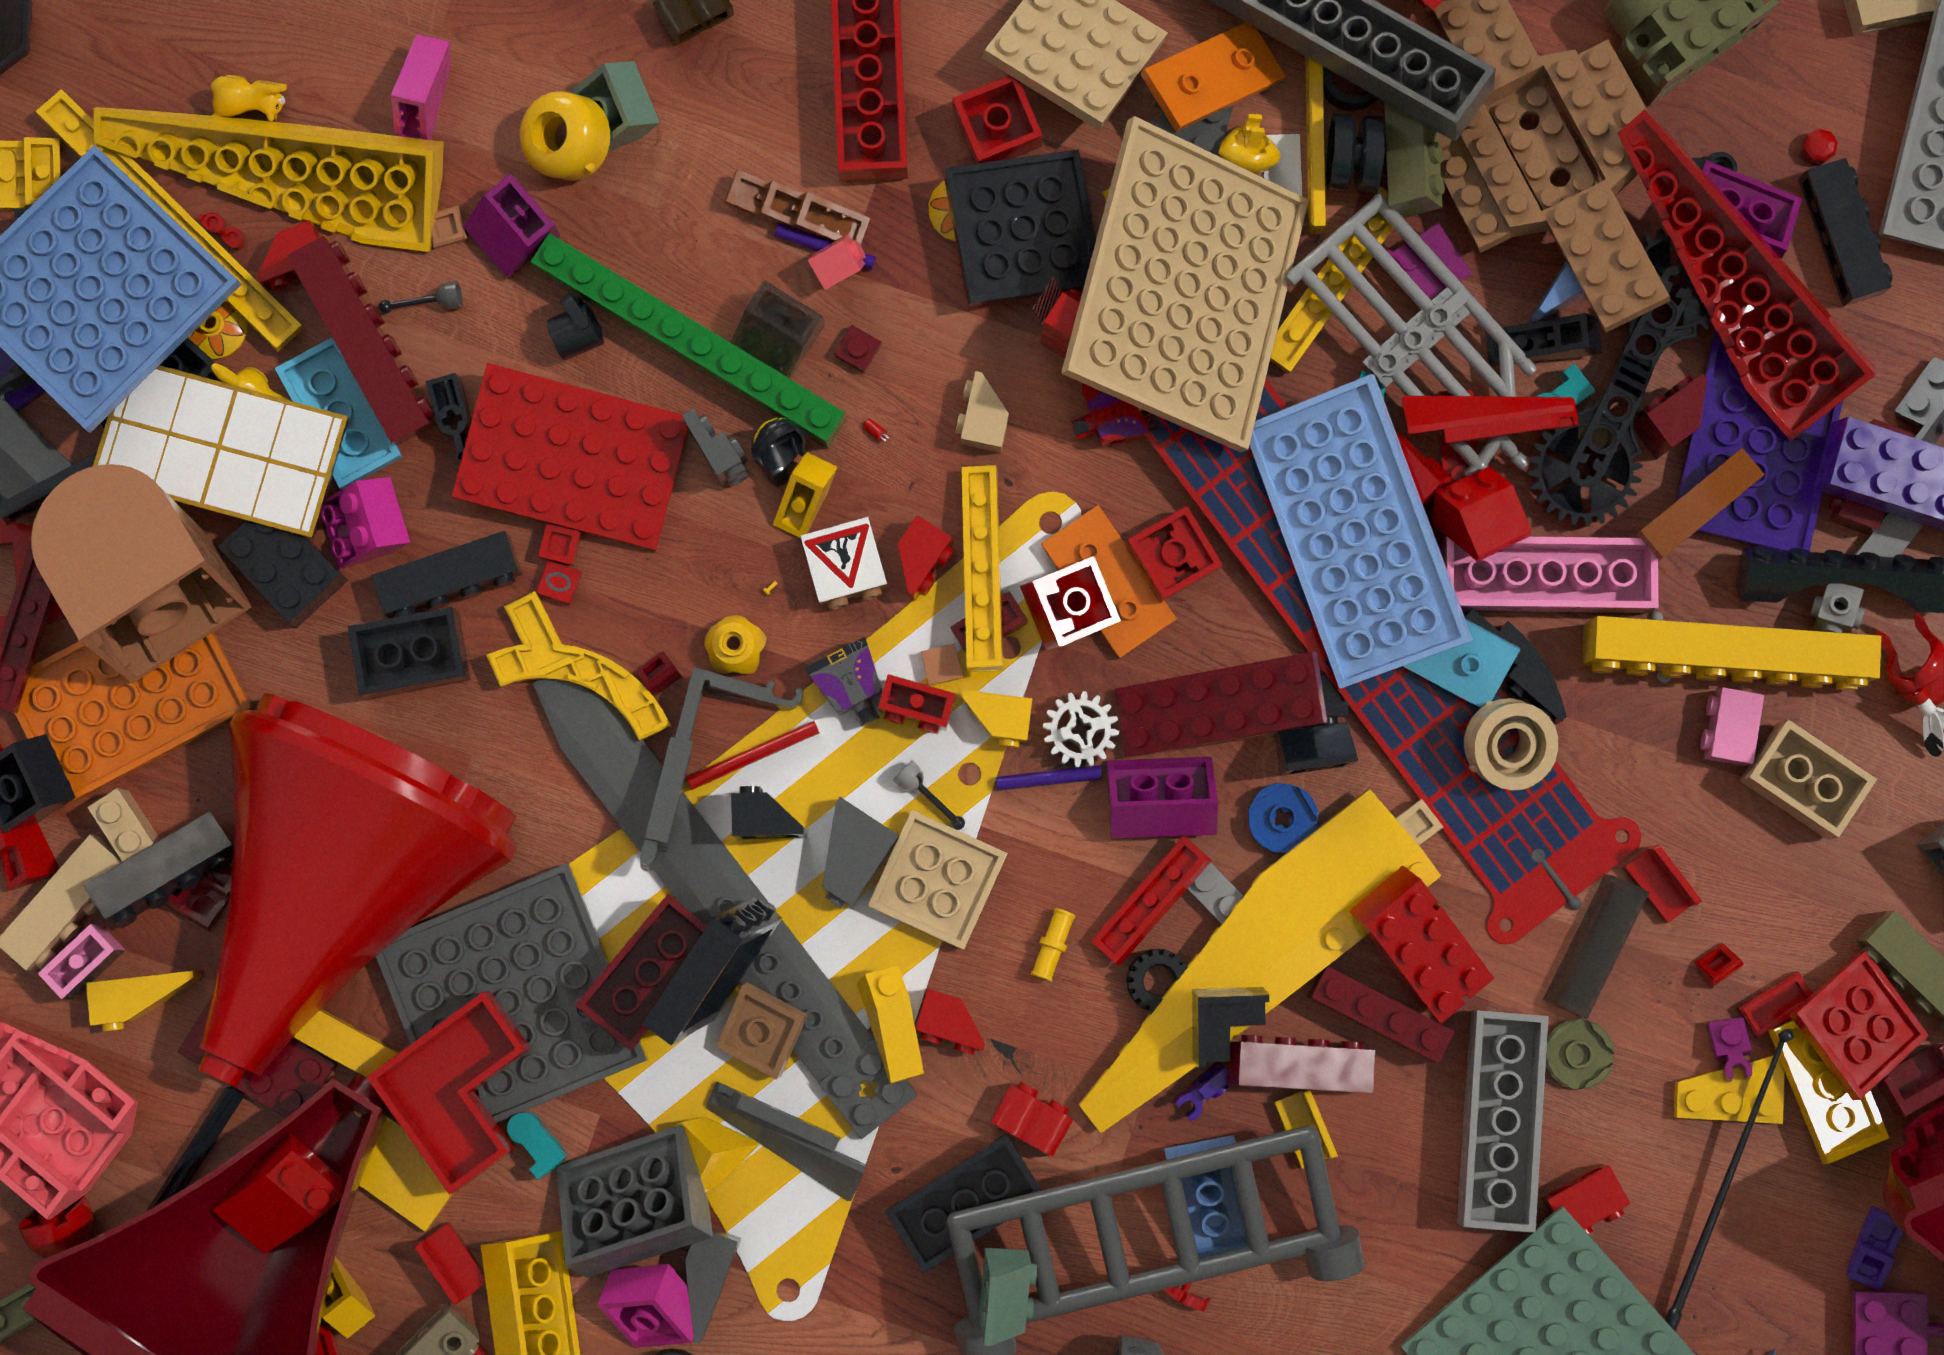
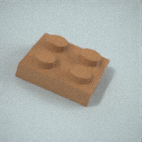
M746 982L741 986L715 1047L777 1080L782 1076L808 1014Z

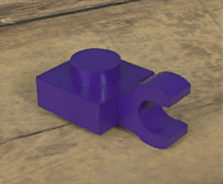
M1220 1062L1214 1063L1191 1083V1088L1175 1097L1174 1102L1178 1107L1186 1101L1193 1102L1192 1109L1185 1114L1190 1121L1198 1118L1201 1114L1204 1099L1207 1101L1211 1097L1213 1099L1217 1098L1229 1088V1084H1227V1069Z

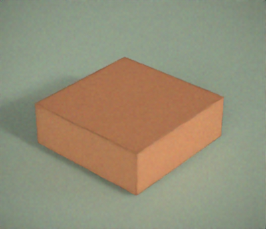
M459 206L435 212L434 219L436 221L433 223L432 243L435 249L469 240L467 231L463 227L464 220Z
M955 643L921 651L929 686L963 678Z

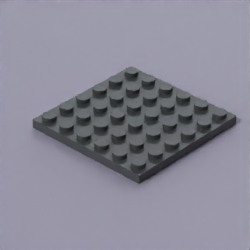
M570 863L411 927L376 956L410 1045L483 991H491L532 1048L475 1090V1093L496 1123L648 1060L641 1041L637 1043L631 1052L628 1051L575 1007L576 1003L610 963Z

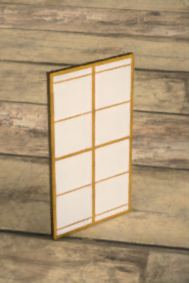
M159 365L108 415L93 466L115 464L131 467L148 475L175 502L313 539L346 427L349 424V417Z

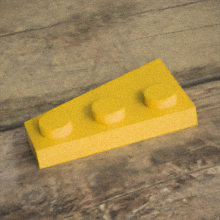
M1774 1055L1749 1061L1752 1066V1076L1749 1080L1744 1079L1741 1069L1732 1068L1734 1078L1729 1083L1723 1078V1069L1675 1081L1674 1117L1747 1122ZM1780 1058L1756 1116V1123L1783 1124L1785 1071Z

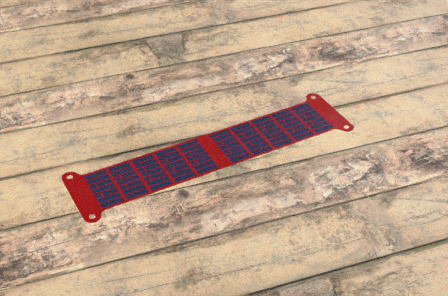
M1265 379L1256 420L1288 408L1267 379ZM1082 383V394L1086 399L1087 395L1094 392V388ZM1152 414L1158 430L1144 434L1304 647L1308 652H1317L1320 668L1345 701H1348V705L1419 799H1422L1442 824L1444 832L1492 894L1494 907L1488 917L1487 929L1490 936L1496 942L1501 944L1515 943L1568 902L1541 863L1532 860L1531 854L1535 849H1542L1544 851L1545 860L1574 897L1636 851L1641 843L1639 826L1633 820L1626 817L1604 819L1596 814L1557 761H1555L1552 769L1544 779L1534 786L1523 790L1502 789L1472 772L1468 768L1470 764L1464 751V736L1471 718L1481 709L1480 707L1403 666L1339 689L1250 445L1248 450L1238 452ZM1501 687L1497 690L1492 701L1508 699ZM1517 728L1505 731L1498 740V753L1502 759L1514 753L1518 746L1519 733ZM1623 829L1628 832L1629 839L1626 843H1619L1616 840L1615 835L1617 831ZM1504 918H1509L1513 922V928L1509 932H1504L1500 929V921Z

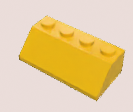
M562 1231L482 1244L481 1253L495 1355H580L569 1269L565 1264Z

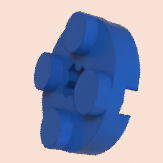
M1276 783L1264 788L1254 797L1247 812L1248 828L1252 837L1261 847L1272 853H1287L1317 828L1318 809L1313 798L1304 789L1292 784ZM1277 809H1281L1283 813L1289 811L1292 814V817L1288 820L1290 824L1288 828H1284L1282 824L1275 825L1273 820L1277 817L1275 813Z

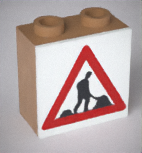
M868 517L801 535L821 607L828 606L829 610L840 609L849 605V599L861 596L862 601L872 600L882 596V590L888 589Z

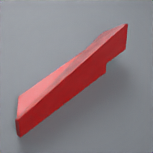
M1402 397L1406 436L1441 431L1443 445L1579 425L1576 402L1572 397Z
M38 823L4 834L0 828V857L8 891L53 877L60 869Z

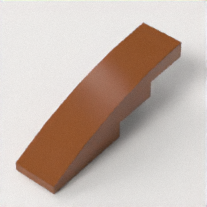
M738 169L734 172L724 200V204L775 224H782L831 242L848 234L852 241L857 240L861 245L870 220L867 216L812 193L806 192L804 194L773 180L769 183Z
M1741 448L1637 534L1660 561L1765 474L1746 451Z

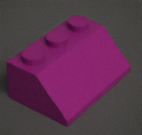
M1705 160L1701 170L1782 259L1788 250L1802 198Z
M1212 757L1107 760L1111 838L1217 835L1218 799Z

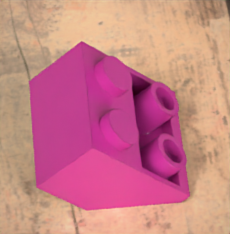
M390 477L355 481L324 501L321 518L326 526L331 543V551L336 559L338 569H344L391 554L410 543Z

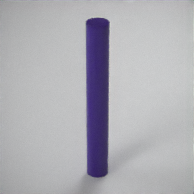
M778 224L775 231V237L815 251L833 243L782 224ZM865 253V258L863 259L865 265L863 267L872 270L876 257Z
M1098 765L996 777L997 791L1102 779L1101 767Z

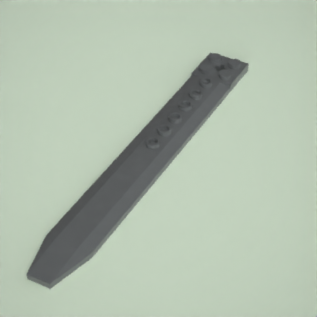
M538 679L533 683V686L561 750L641 852L663 765L643 740H638L633 728L623 714L607 699L588 688L571 682ZM682 791L667 852L658 850L653 868L678 902L706 925H708L712 917L753 897L769 904L764 895ZM781 919L740 982L742 985L748 982L808 1014L793 1051L859 1137L863 1139L918 1096V1094L907 1080L889 1084L874 1037ZM865 1079L868 1083L874 1080L878 1086L874 1090L877 1094L875 1098L871 1099L868 1095L862 1098L859 1095L862 1089L859 1083Z

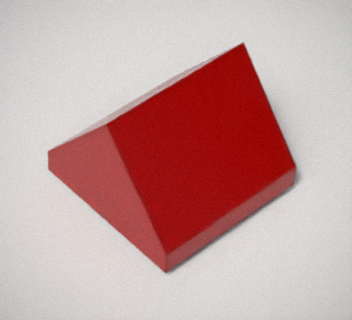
M1723 943L1694 962L1711 988H1714L1744 965L1743 961Z

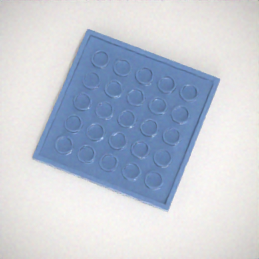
M94 145L0 235V347L86 431L91 433L241 286V283Z

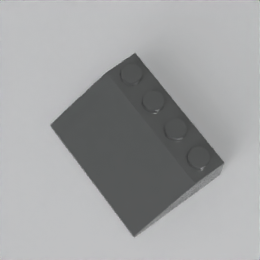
M682 1125L556 1166L565 1264L569 1269L587 1278L713 1237L709 1202L685 1129Z

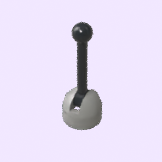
M911 760L893 781L906 791L918 789L951 820L954 829H963L965 826L964 818L953 814L923 785V772Z

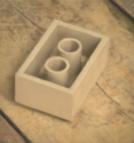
M1787 719L1775 725L1756 754L1754 764L1748 766L1739 781L1829 840L1840 837L1877 779Z

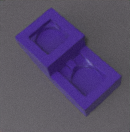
M1871 1206L1857 1238L1846 1272L1848 1278L1879 1291L1895 1261L1893 1253L1903 1234V1231L1890 1219L1888 1212Z

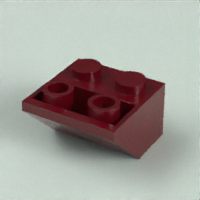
M1704 374L1695 380L1688 375L1664 394L1667 400L1660 395L1637 413L1640 420L1633 425V429L1656 460L1700 428L1707 378Z

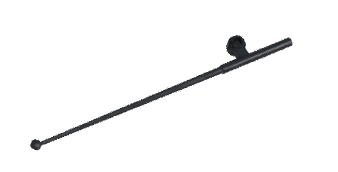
M1785 1029L1778 1034L1780 1041L1674 1303L1668 1310L1665 1320L1675 1332L1784 1043L1794 1038L1791 1029Z

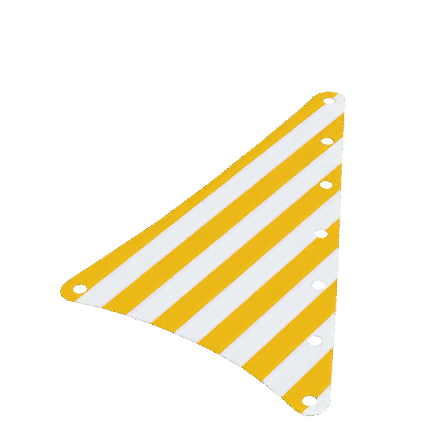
M1053 491L1038 494L1026 501L999 526L1001 596L1010 591L1028 619V624L1008 635L1019 640L1021 650L1015 658L1007 659L1003 657V670L968 671L966 654L950 629V626L965 618L964 558L935 581L926 596L920 594L916 601L913 600L866 639L882 692L888 674L928 685L921 651L955 643L963 678L932 686L956 693V699L946 731L939 729L938 734H932L917 729L919 724L917 722L905 719L904 725L883 719L885 713L878 710L881 695L871 700L880 718L861 727L853 710L839 716L813 682L803 690L801 703L796 709H780L702 770L812 721H815L820 734L694 790H691L687 781L684 783L683 792L767 901L774 905L777 914L782 917L784 923L867 1030L870 1027V1023L857 986L861 978L867 973L899 965L910 998L915 1023L942 940L868 907L895 845L854 907L846 903L842 909L825 898L829 891L824 889L822 885L836 801L839 797H842L899 836L911 810L953 828L951 820L918 789L906 791L893 781L898 773L913 760L923 772V785L953 814L964 818L965 826L958 831L975 839L977 838L1006 747L999 746V740L992 739L964 704L962 701V690L1017 697L1024 696L1042 640L1020 586L1057 571V568L1041 546L1042 542L1054 534H1046L1042 531L1039 521L1044 513L1055 512L1062 520L1061 530L1081 517L1080 507L1066 494ZM974 763L980 768L981 778L976 784L970 786L960 781L958 772L963 764ZM761 786L763 792H767L807 830V838L735 839L732 836L731 793H739V787ZM622 828L570 862L609 963H611L667 894L678 901L654 869L648 872L641 869V852ZM741 982L714 1021L672 1046L651 1030H648L640 1040L648 1060L603 1078L649 1124L655 1133L675 1127L677 1122L707 1117L749 1137L707 1109V1102L717 1081L840 1136L841 1139L836 1151L865 1164L879 1128L878 1126L861 1139L794 1051H792L782 1076L776 1080L715 1047L741 989ZM864 1079L859 1083L862 1087L859 1095L862 1098L868 1095L873 1099L877 1096L874 1090L878 1085L874 1080L868 1083ZM760 1144L717 1188L705 1190V1193L725 1231L741 1238L737 1253L767 1314L774 1319L795 1321L806 1316L817 1304L853 1199L846 1201ZM786 1278L795 1280L800 1287L799 1296L792 1302L782 1301L777 1294L778 1284Z

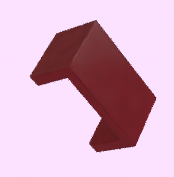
M1932 1044L1902 1061L1877 1084L1894 1115L1906 1117L1944 1095V1044Z

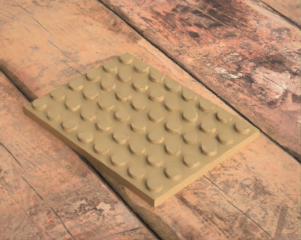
M1136 116L1130 118L1125 128L1061 374L1238 452L1248 450L1289 284L1284 275L1293 268L1309 200Z

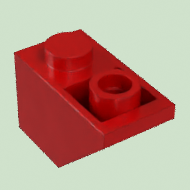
M310 220L277 232L257 274L258 282L266 290L280 291L289 287L291 281L299 279L287 255L320 238L317 228Z
M916 515L898 542L909 597L914 601L917 600L920 594L923 596L927 595L936 580L932 575L939 565L943 568L947 565L955 551L951 548L953 545L951 536Z
M928 989L915 1028L922 1032L920 1039L939 1045L942 1038L956 1042L955 1050L971 1055L975 1054L976 1049L983 1051L985 1043L962 999Z

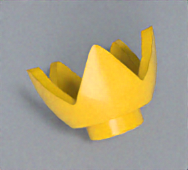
M731 615L723 618L709 629L705 636L704 645L708 652L710 664L716 673L727 674L737 672L752 674L757 670L760 652L766 644L767 637L759 627L750 623L745 617ZM738 638L740 640L739 648L730 650L727 647L728 640Z

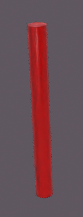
M812 721L686 777L691 790H694L820 734L815 721Z

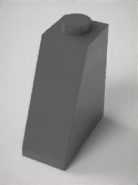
M842 797L838 798L835 805L822 887L829 891L825 898L843 909L846 903L854 907L897 842L899 835Z

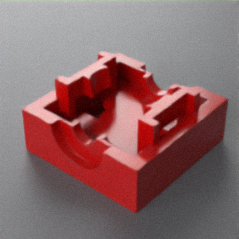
M1188 506L1181 508L1130 537L1125 542V546L1132 558L1146 572L1150 581V588L1159 603L1211 575L1223 566ZM1165 528L1167 529V531H1165L1164 533L1158 535L1153 539H1150L1151 536L1157 534ZM1186 562L1189 569H1191L1188 571L1184 567L1181 571L1177 572L1175 568L1181 567Z

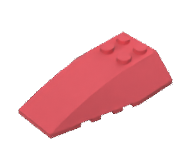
M0 1021V1180L44 1218L50 1220L91 1190L130 1138L133 1132L138 1102L88 1060Z

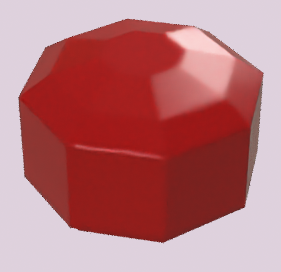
M1816 129L1803 139L1801 153L1808 163L1822 165L1836 155L1838 141L1831 131Z

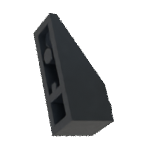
M1587 313L1502 328L1526 354L1525 357L1532 362L1572 359L1602 353L1599 321ZM1486 332L1489 365H1500L1499 345Z

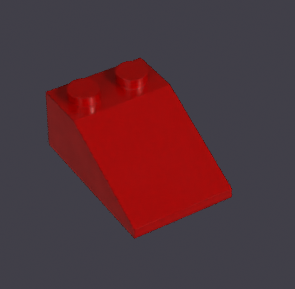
M289 1133L212 1207V1211L265 1254L318 1221L334 1206L344 1193L342 1177Z

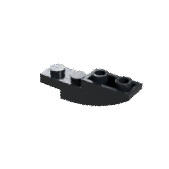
M1474 609L1466 613L1465 619L1520 647V651L1510 667L1511 670L1504 678V681L1508 684L1506 689L1509 693L1521 701L1525 698L1533 706L1541 709L1550 717L1555 725L1562 722L1567 716L1556 682L1543 659L1525 636L1509 621L1497 630Z

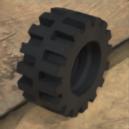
M1152 949L1144 951L1135 957L1132 964L1128 967L1126 975L1128 993L1137 1005L1150 1012L1157 1008L1164 995L1154 996L1146 990L1144 986L1146 972L1151 967L1164 966L1171 972L1174 983L1176 979L1178 981L1184 970L1188 968L1178 955L1168 950Z

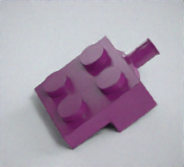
M1852 1291L1851 1355H1927V1345L1930 1337H1944V1331H1938V1329L1944 1330V1323H1932L1928 1318L1927 1294L1919 1291Z

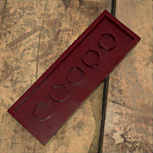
M1308 652L1115 688L1125 758L1328 723L1317 652Z

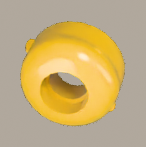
M555 91L540 96L528 107L520 126V145L526 162L544 176L565 181H578L596 172L604 162L610 146L609 122L602 108L588 97L566 91ZM565 121L567 136L564 144L558 149L555 143V134L559 125Z

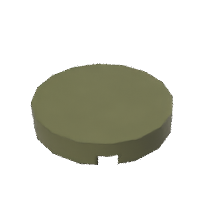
M1584 1019L1566 1020L1556 1025L1547 1035L1545 1068L1550 1077L1562 1086L1574 1090L1590 1089L1602 1083L1610 1074L1614 1059V1045L1608 1033L1597 1023Z

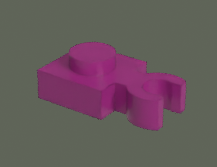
M1744 1017L1709 1022L1706 1028L1714 1060L1725 1059L1726 1062L1723 1068L1724 1080L1727 1083L1733 1080L1732 1068L1741 1069L1744 1079L1749 1080L1752 1076V1066L1743 1056L1750 1055L1752 1048Z

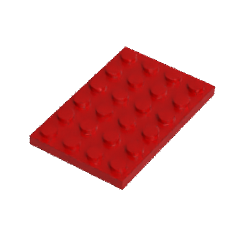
M487 363L454 485L452 499L656 551L688 427L683 420V414Z

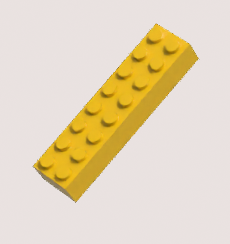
M1597 616L1583 624L1581 666H1592L1591 672L1613 673V670L1626 669L1627 675L1646 676L1648 672L1661 671V677L1683 678V675L1692 673L1696 674L1697 680L1716 681L1718 677L1731 676V682L1752 683L1753 680L1763 678L1766 679L1767 685L1784 686L1788 685V682L1801 681V687L1822 688L1823 685L1834 683L1837 690H1858V687H1867L1868 682L1880 678L1881 636L1606 616Z

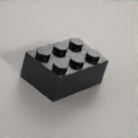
M245 521L218 546L282 617L297 628L349 581L310 538L257 523Z
M453 607L348 626L359 695L366 699L471 680L459 611Z

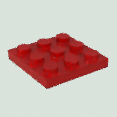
M1867 950L1860 951L1789 1014L1852 1101L1861 1100L1929 1036L1875 961L1867 954Z

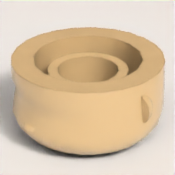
M1508 698L1489 701L1475 713L1466 728L1464 751L1470 764L1468 768L1482 779L1502 789L1523 790L1534 786L1544 779L1556 761L1558 753L1556 726L1541 709L1521 700ZM1517 728L1519 733L1518 746L1514 753L1502 759L1498 753V740L1505 731Z

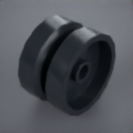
M1333 114L1329 130L1326 161V187L1328 191L1345 192L1351 184L1354 170V183L1359 193L1376 194L1378 192L1385 155L1383 117L1364 116L1359 123L1356 137V125L1352 115Z

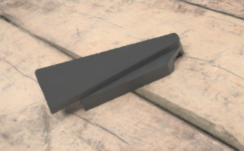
M716 1082L706 1105L708 1110L846 1201L853 1199L867 1164L836 1151L841 1139L840 1136L725 1084Z

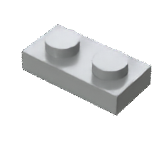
M1212 863L1203 870L1187 889L1221 925L1230 915L1231 909L1237 901L1244 897Z

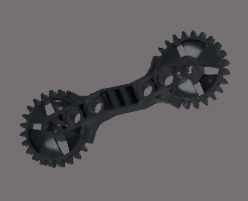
M1662 228L1656 230V241L1648 234L1643 237L1646 245L1644 250L1655 270L1660 273L1659 277L1668 294L1673 286V283L1668 281L1669 278L1679 274L1681 276L1680 283L1684 285L1683 288H1678L1673 292L1669 302L1663 304L1669 313L1668 320L1664 324L1657 323L1652 318L1651 310L1627 322L1626 340L1617 356L1600 398L1589 408L1577 412L1579 425L1553 429L1554 433L1552 435L1542 431L1540 434L1545 440L1544 445L1533 443L1532 445L1539 452V455L1528 457L1527 459L1531 463L1536 464V469L1526 472L1527 475L1537 478V481L1529 486V489H1540L1541 491L1535 501L1547 500L1549 502L1544 510L1546 513L1553 511L1555 508L1558 509L1556 518L1558 521H1561L1567 514L1570 515V525H1575L1579 517H1582L1584 525L1590 526L1592 516H1595L1596 520L1603 524L1605 522V512L1616 518L1618 516L1615 509L1616 505L1623 508L1629 507L1624 497L1625 495L1636 496L1637 493L1630 488L1631 483L1642 481V479L1633 475V470L1643 468L1642 464L1633 463L1632 460L1642 453L1634 435V415L1643 399L1654 367L1663 351L1670 345L1680 340L1696 337L1697 325L1704 331L1710 329L1707 318H1710L1699 296L1693 293L1695 288L1681 260L1680 264L1670 266L1671 238L1666 236ZM1682 315V325L1676 326ZM1640 336H1647L1652 341L1653 348L1648 355L1640 354L1636 349V341ZM1613 397H1619L1625 403V411L1619 417L1613 416L1608 410V403ZM1585 426L1578 439V427ZM1598 428L1604 429L1609 435V442L1604 448H1597L1592 442V434ZM1619 444H1620V446H1621L1622 449L1616 452V450H1617V448H1618V446H1619ZM1547 448L1568 458L1567 463L1545 454ZM1586 448L1591 453L1601 454L1600 460L1592 458L1588 468L1593 471L1592 475L1583 476L1581 479L1579 477L1580 471L1576 469L1577 464H1585L1590 454L1583 453L1584 449ZM1604 476L1624 487L1620 491L1601 481V478ZM1568 478V484L1552 495L1548 494L1547 490ZM1581 487H1590V513H1583Z

